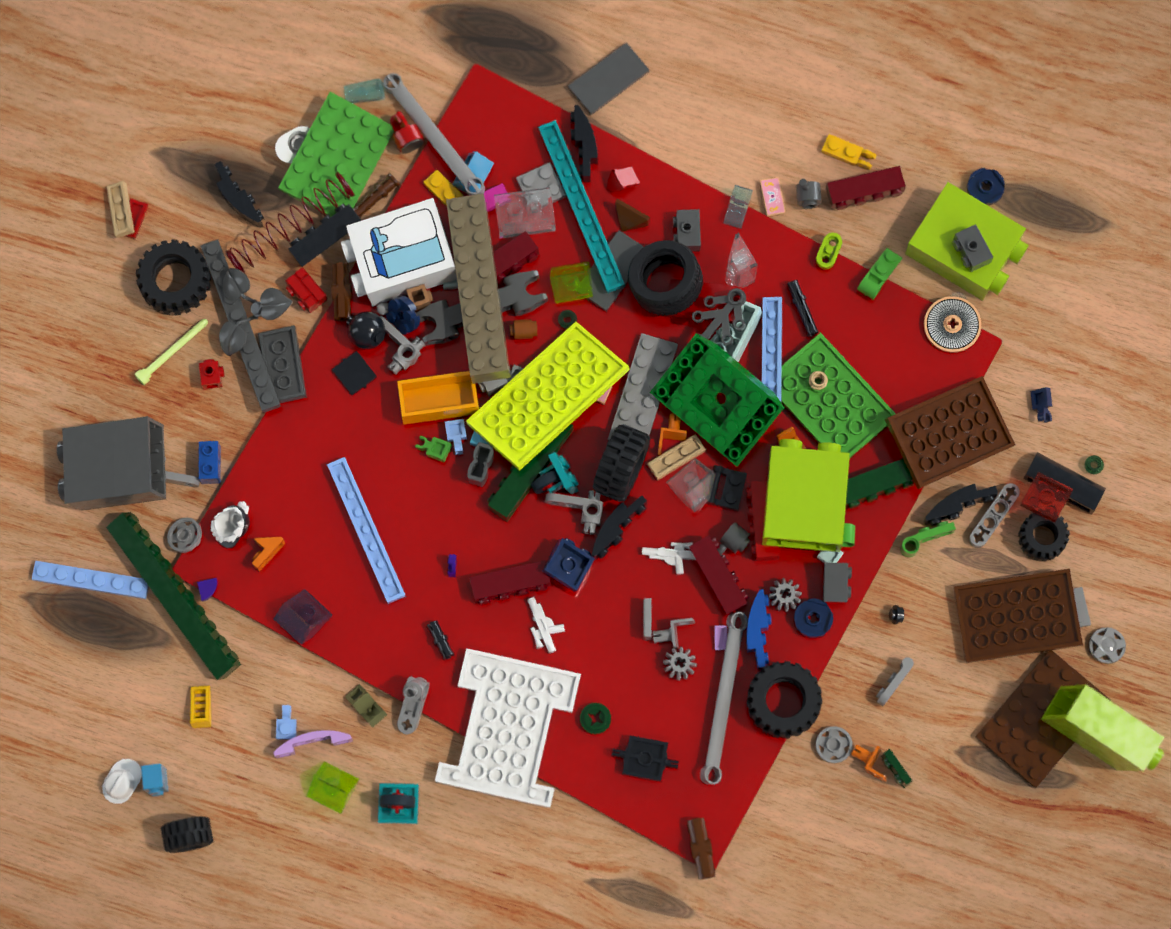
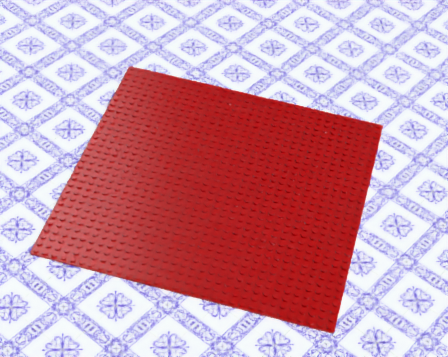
M474 64L438 123L437 128L464 162L469 153L477 151L494 163L483 183L485 191L503 183L511 201L488 212L493 252L526 231L538 247L540 255L532 263L528 262L523 265L522 269L517 273L537 270L539 279L528 284L526 291L530 295L546 293L548 297V302L524 315L516 316L513 309L502 312L510 372L513 365L524 369L575 322L579 323L625 362L629 369L631 368L641 333L678 344L674 362L696 333L703 334L712 321L704 320L702 323H696L690 318L661 316L649 313L636 301L628 283L607 312L575 291L595 262L567 195L561 200L532 212L516 180V177L547 163H551L559 179L538 128L555 120L579 174V165H583V158H579V147H575V140H571V129H575V123H571V113L479 64ZM590 123L597 145L598 164H590L591 182H583V176H580V179L607 243L609 244L619 230L621 231L615 209V201L617 199L650 217L648 226L623 232L644 247L657 241H674V234H677V228H673V216H676L677 210L699 209L700 251H692L700 265L703 273V282L743 287L746 301L761 307L762 316L763 297H782V365L819 333H822L896 414L981 376L984 378L1002 344V339L981 329L976 342L964 351L950 353L936 348L928 340L924 330L925 315L933 304L932 302L888 279L874 300L857 290L861 281L870 271L869 269L838 254L832 268L821 269L816 263V257L821 247L820 243ZM428 140L385 213L433 198L454 260L447 207L424 185V181L436 170L451 184H453L456 175ZM633 168L640 182L636 187L621 191H610L607 189L608 178L613 169ZM456 188L463 195V197L469 196L466 192H463ZM827 258L822 259L824 263L829 262ZM356 261L349 272L352 287V300H350L351 316L368 311L387 320L386 315H379L377 313V305L372 306L367 295L357 296L351 275L360 273ZM675 264L661 265L650 274L647 288L655 292L668 291L671 279L682 280L684 269ZM798 280L803 295H806V303L819 331L816 335L807 336L797 308L791 301L793 298L787 287V284L791 281ZM503 282L498 284V289L504 288ZM443 284L426 289V291L430 290L433 301L430 304L447 300L449 307L460 303L458 289L444 290ZM332 301L300 354L307 398L280 403L281 407L265 413L199 523L202 529L200 544L193 550L182 553L174 565L173 571L183 581L199 589L198 582L217 578V589L212 597L401 702L405 698L403 688L410 676L424 678L429 683V689L422 713L466 737L476 691L458 687L466 649L581 674L572 713L557 709L552 711L537 777L695 865V859H693L691 852V838L687 821L704 818L707 836L710 838L714 869L716 870L786 739L784 737L775 738L769 733L765 734L760 727H756L754 720L749 716L747 693L751 681L760 671H757L755 652L747 653L746 627L741 638L719 767L722 777L717 784L709 785L703 783L700 778V771L706 764L725 650H715V626H727L726 620L729 614H726L697 560L682 559L684 574L677 575L675 566L667 564L664 560L649 559L650 555H642L643 547L675 549V546H671V542H693L694 544L708 535L711 539L715 537L720 545L721 538L735 522L750 533L749 526L753 525L752 518L748 517V507H751V499H747L746 488H750V482L767 481L771 447L779 446L776 436L782 431L793 427L797 437L806 449L818 450L819 443L785 407L742 462L735 466L681 420L680 430L687 431L686 440L696 434L705 447L706 452L657 481L648 468L647 463L660 456L658 455L661 428H668L669 415L673 413L660 402L649 436L650 444L637 480L625 501L618 502L600 495V501L603 502L600 526L595 527L594 535H590V529L588 534L583 533L584 524L581 523L583 509L545 503L546 494L549 491L536 494L531 489L507 522L488 509L489 503L487 501L493 492L496 494L500 489L498 486L504 477L508 478L511 473L510 468L512 464L493 448L494 460L490 468H488V479L483 487L473 485L468 480V468L474 460L473 453L476 447L470 445L474 430L466 423V420L472 415L403 424L397 381L470 371L464 327L458 328L460 336L452 341L424 346L420 350L421 355L418 357L417 362L406 370L401 369L395 375L387 366L394 361L392 356L398 351L400 346L385 334L382 343L373 349L366 350L356 347L349 339L346 326L347 321H336L334 319V301ZM762 316L738 362L761 382ZM531 319L537 322V336L529 339H514V336H510L509 325L513 324V320ZM951 320L948 325H951V328L954 329L958 324ZM432 321L420 322L416 330L403 336L411 343L416 337L423 341L422 338L425 335L432 333L436 329V324ZM716 331L712 334V336H711L708 340H711V339H712V337L716 334ZM357 351L376 374L377 378L367 384L366 388H362L352 396L332 369L343 362L344 358L347 359ZM411 351L403 353L405 358H410L413 355ZM629 371L612 386V390L604 405L595 401L571 423L574 430L557 454L559 456L562 455L570 465L568 471L575 475L579 483L577 485L579 491L571 494L563 488L554 494L588 498L589 491L593 490L594 496L596 495L593 489L594 478L608 443V437ZM475 383L480 409L495 394L487 396L486 392L482 393L478 383ZM718 393L717 400L719 403H724L726 397L723 393ZM464 419L467 439L461 440L463 454H455L454 441L450 442L452 447L445 462L428 457L426 455L427 450L421 451L416 449V444L422 446L425 443L420 440V435L426 437L430 442L433 437L448 442L445 422ZM888 426L849 459L848 479L903 459ZM663 438L661 455L683 441ZM345 457L406 595V597L390 604L386 601L327 464ZM714 465L747 473L738 511L705 503V497L708 496L714 473L712 472ZM724 475L720 477L715 497L721 500L726 476ZM914 483L909 488L903 489V487L896 489V492L891 495L885 496V493L879 495L878 499L872 502H867V500L860 502V506L856 508H845L844 523L856 526L855 545L852 547H841V551L844 554L837 563H848V567H852V577L848 579V586L851 587V598H848L847 602H825L833 614V623L830 630L823 637L808 638L796 629L794 623L795 611L801 603L809 599H820L823 601L824 563L817 558L821 551L779 547V560L756 561L755 556L751 554V544H754V537L748 538L750 542L742 552L738 551L734 554L728 548L723 554H725L730 563L727 565L730 573L732 571L735 572L739 579V582L736 584L739 589L744 588L749 597L746 599L748 604L732 613L742 612L749 619L751 607L759 590L764 589V595L768 594L769 596V594L773 593L769 590L770 587H776L775 581L782 584V578H785L786 584L792 579L793 583L791 586L798 584L799 588L796 591L802 592V595L798 597L801 600L800 603H795V609L789 606L788 612H785L784 606L781 607L780 611L777 610L779 604L777 603L772 606L771 602L774 599H769V606H766L767 614L770 613L772 624L768 625V631L761 632L762 634L765 633L766 645H763L764 653H768L769 664H766V666H770L778 661L779 663H784V661H790L791 664L798 663L801 664L802 668L809 669L811 671L810 674L819 681L924 487L917 489ZM640 496L647 500V505L645 506L647 509L638 516L636 514L632 517V522L626 528L621 527L623 530V540L614 547L612 545L607 549L609 552L602 559L598 557L593 561L577 591H572L549 576L551 586L547 587L548 589L545 591L536 592V590L528 591L529 594L517 596V594L509 595V599L498 600L496 598L484 605L475 603L469 577L543 560L547 564L552 550L561 538L572 540L575 546L589 551L592 556L596 538L611 513L622 502L629 507ZM245 501L246 506H249L250 525L248 531L239 539L235 547L226 548L212 535L211 521L214 520V516L217 513L223 512V509ZM595 507L587 509L590 515H594L598 511ZM282 537L285 541L284 546L259 572L252 564L254 561L253 557L257 552H262L264 549L254 541V538ZM449 554L457 556L456 577L448 576ZM786 591L782 594L784 599L788 596ZM532 597H535L537 604H541L545 616L553 621L554 626L564 624L565 632L550 634L556 649L553 653L549 654L543 639H540L544 647L536 648L531 628L534 627L535 631L539 628L536 621H533L534 616L527 601ZM645 598H651V640L643 639V602ZM813 613L812 616H808V619L811 620V623L819 621V619L816 618L817 614ZM739 616L735 621L737 629L741 627V618ZM693 618L695 624L677 626L679 649L683 647L684 654L689 649L691 652L688 657L694 655L695 660L691 662L696 663L697 666L691 668L694 671L693 675L687 672L688 679L685 680L683 675H681V679L678 681L677 674L673 678L669 677L672 670L665 672V668L669 665L663 664L664 660H669L666 657L667 653L673 655L672 641L654 643L653 637L655 636H653V631L670 629V621ZM435 620H438L444 635H447V641L455 654L448 660H443L427 628V625ZM677 660V664L675 665H679L682 668L683 663L685 662H680V660ZM779 682L768 690L766 704L774 715L789 718L800 711L803 697L795 685ZM591 703L603 704L611 713L609 728L603 733L596 735L588 733L580 722L582 710ZM600 712L596 716L588 714L592 718L591 726L596 722L603 723L599 719ZM630 735L668 742L667 759L679 761L678 769L666 767L663 771L661 782L622 775L624 761L623 758L612 756L613 748L625 751ZM713 769L709 773L710 782L715 779V771Z

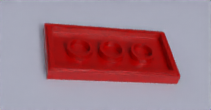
M671 279L668 291L677 287L681 280ZM703 282L701 293L696 301L686 310L669 316L692 319V314L695 311L705 312L723 309L727 303L716 304L714 308H708L704 304V299L707 296L718 297L728 295L729 291L735 288L743 291L744 289L739 286ZM740 296L734 297V301L740 300ZM709 299L707 304H713V299ZM734 308L729 313V323L731 324L735 321ZM697 314L695 319H701V314Z

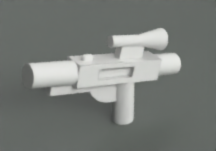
M671 542V546H675V549H666L665 547H643L642 555H650L649 559L664 560L667 564L675 566L677 575L684 574L682 559L696 560L691 551L684 550V548L690 549L689 546L693 542Z
M532 597L527 601L534 616L533 621H536L539 628L536 631L534 627L531 628L536 648L544 647L540 639H543L549 654L553 653L556 649L550 634L565 632L564 624L554 626L553 621L545 616L541 604H537L535 597Z

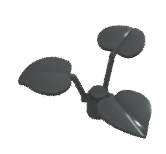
M229 268L222 284L223 293L229 300L236 301L242 297L252 302L251 312L253 316L238 321L236 325L228 321L222 326L219 333V341L224 353L227 356H231L244 347L247 341V334L243 327H239L241 324L254 319L257 320L258 317L274 320L280 317L293 301L276 288L266 289L262 293L260 301L246 296L244 293L250 289L248 277L239 269Z

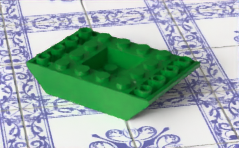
M697 333L650 391L655 398L735 466L742 462L785 408L772 390L716 343ZM718 393L725 395L726 401L724 403L718 402Z

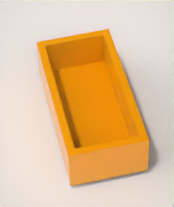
M470 371L397 381L403 424L473 415L479 409L476 385L472 382Z

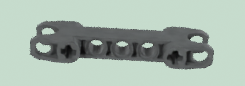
M537 270L519 272L502 280L504 288L499 289L502 312L513 309L515 315L520 316L532 312L548 302L546 293L530 295L526 291L528 284L539 279ZM441 300L428 305L416 313V316H420V322L432 321L436 324V329L422 338L425 346L443 344L460 336L458 328L463 327L460 303L449 307L447 300Z

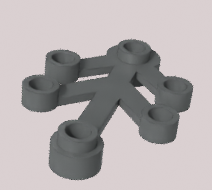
M735 288L725 296H707L704 299V304L708 308H714L716 304H727L720 310L695 311L692 314V319L696 323H702L706 319H714L703 334L699 335L709 339L720 324H722L723 335L721 341L725 346L732 345L734 339L730 334L729 313L734 308L735 321L733 326L737 331L744 330L746 324L742 318L741 308L746 302L744 291ZM735 296H740L739 301H734ZM713 299V304L708 305L707 301ZM701 314V319L696 320L695 316ZM738 322L743 323V325L740 328L736 327V324ZM726 337L731 338L728 343L724 342Z

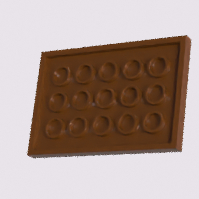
M983 376L885 419L917 489L1015 446L1014 440Z
M1070 568L954 586L966 663L1083 646Z
M1053 650L1048 651L975 738L1036 789L1075 743L1041 720L1061 686L1087 685L1111 701V699Z

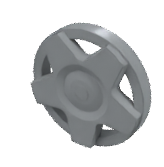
M192 518L177 520L168 531L167 541L169 546L179 553L193 550L201 542V526ZM185 522H192V524L187 526ZM173 543H178V547L176 548Z
M1113 628L1098 629L1089 640V651L1092 657L1100 663H1115L1125 653L1126 642L1124 637ZM1105 631L1103 636L1097 635L1098 633ZM1093 643L1097 646L1095 651L1093 650ZM1122 649L1120 655L1118 656L1117 650ZM1107 656L1109 660L1101 659V657Z
M832 726L825 728L816 739V751L828 763H840L846 760L852 751L853 743L851 736L840 727ZM829 731L828 737L822 736L825 732ZM838 731L842 732L846 737H840ZM819 745L824 748L823 753H821ZM849 745V750L846 754L844 748ZM836 756L838 760H831L830 758Z

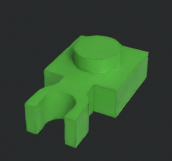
M420 435V440L425 443L422 446L416 444V449L421 451L427 450L426 455L428 457L445 462L452 444L433 437L430 442L426 437Z

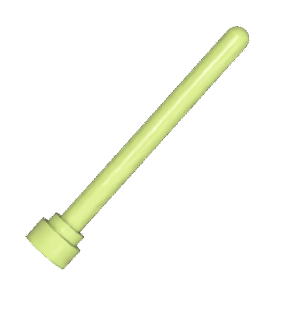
M202 319L150 366L146 369H139L134 375L143 385L147 384L150 381L151 374L208 324V320Z

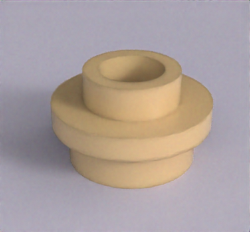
M815 371L810 375L809 385L811 388L822 390L827 386L828 378L825 373ZM819 378L822 382L820 384L815 383V379Z

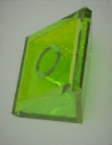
M589 261L553 267L551 269L550 280L556 303L593 297Z
M324 761L312 779L307 797L342 814L359 778Z

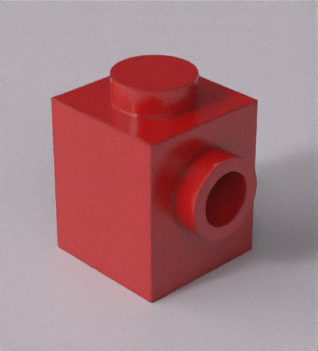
M207 359L203 363H199L203 389L223 387L224 367L220 366L219 362L214 359Z

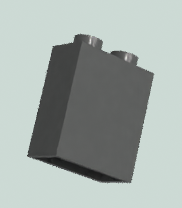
M146 416L62 428L63 441H59L57 444V456L63 464L64 478L58 481V493L65 504L84 511L166 499L164 425Z

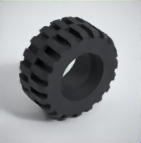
M172 239L171 243L164 240L161 241L162 245L157 246L154 244L151 246L152 250L150 252L147 250L144 252V259L139 260V269H136V282L143 298L154 310L158 312L163 311L166 315H170L171 312H174L175 315H181V311L184 310L186 313L191 312L190 308L200 306L199 301L201 299L205 300L207 297L206 291L210 290L211 285L209 281L211 280V274L205 258L195 246H190L185 241L179 243L178 240ZM173 263L186 265L190 269L191 277L184 288L175 292H166L157 286V276L165 266Z
M625 424L616 427L607 443L596 471L593 489L596 493L618 502L627 499L637 480L648 451L650 437L647 433Z
M778 661L770 666L763 667L754 676L747 693V708L749 716L754 720L757 728L760 727L765 734L769 733L775 738L784 737V739L791 736L797 737L811 728L818 718L823 698L821 697V686L818 685L817 678L810 674L811 671L809 669L802 668L801 664L798 663L791 664L790 661L779 663ZM779 682L795 685L803 697L800 711L789 718L774 715L766 704L768 690Z

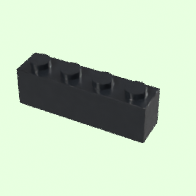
M343 203L335 209L337 213L332 217L328 214L321 219L320 226L317 228L312 226L305 231L306 236L300 240L297 237L289 243L291 247L288 250L301 267L348 233L347 225L362 221L350 204L345 205Z

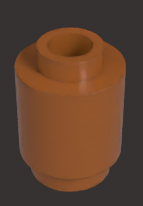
M531 319L513 320V324L509 325L510 336H514V339H529L537 336V322Z

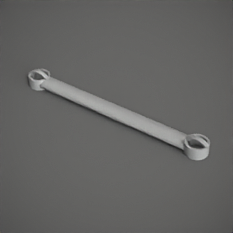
M395 73L387 75L383 83L387 92L393 94L465 186L467 194L470 196L484 193L485 186L483 181L473 174L404 86L401 77ZM394 79H397V80L400 81V82H399V85H397V83L395 82ZM390 81L393 84L394 88L388 87V83ZM475 183H479L481 185V189H479ZM472 185L476 192H470L469 187Z
M742 612L731 613L726 620L729 631L706 764L700 771L701 780L709 785L717 784L722 777L719 767L742 633L748 625L747 616ZM738 616L741 618V627L739 629L735 627V621ZM711 769L715 771V779L712 782L709 781Z

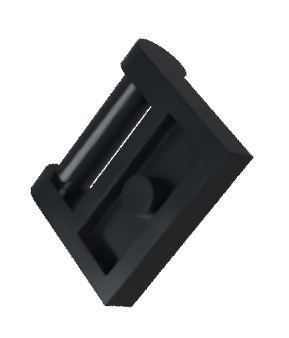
M714 465L712 469L714 473L708 496L705 497V503L738 511L747 473ZM724 475L726 476L721 500L715 497L720 477Z

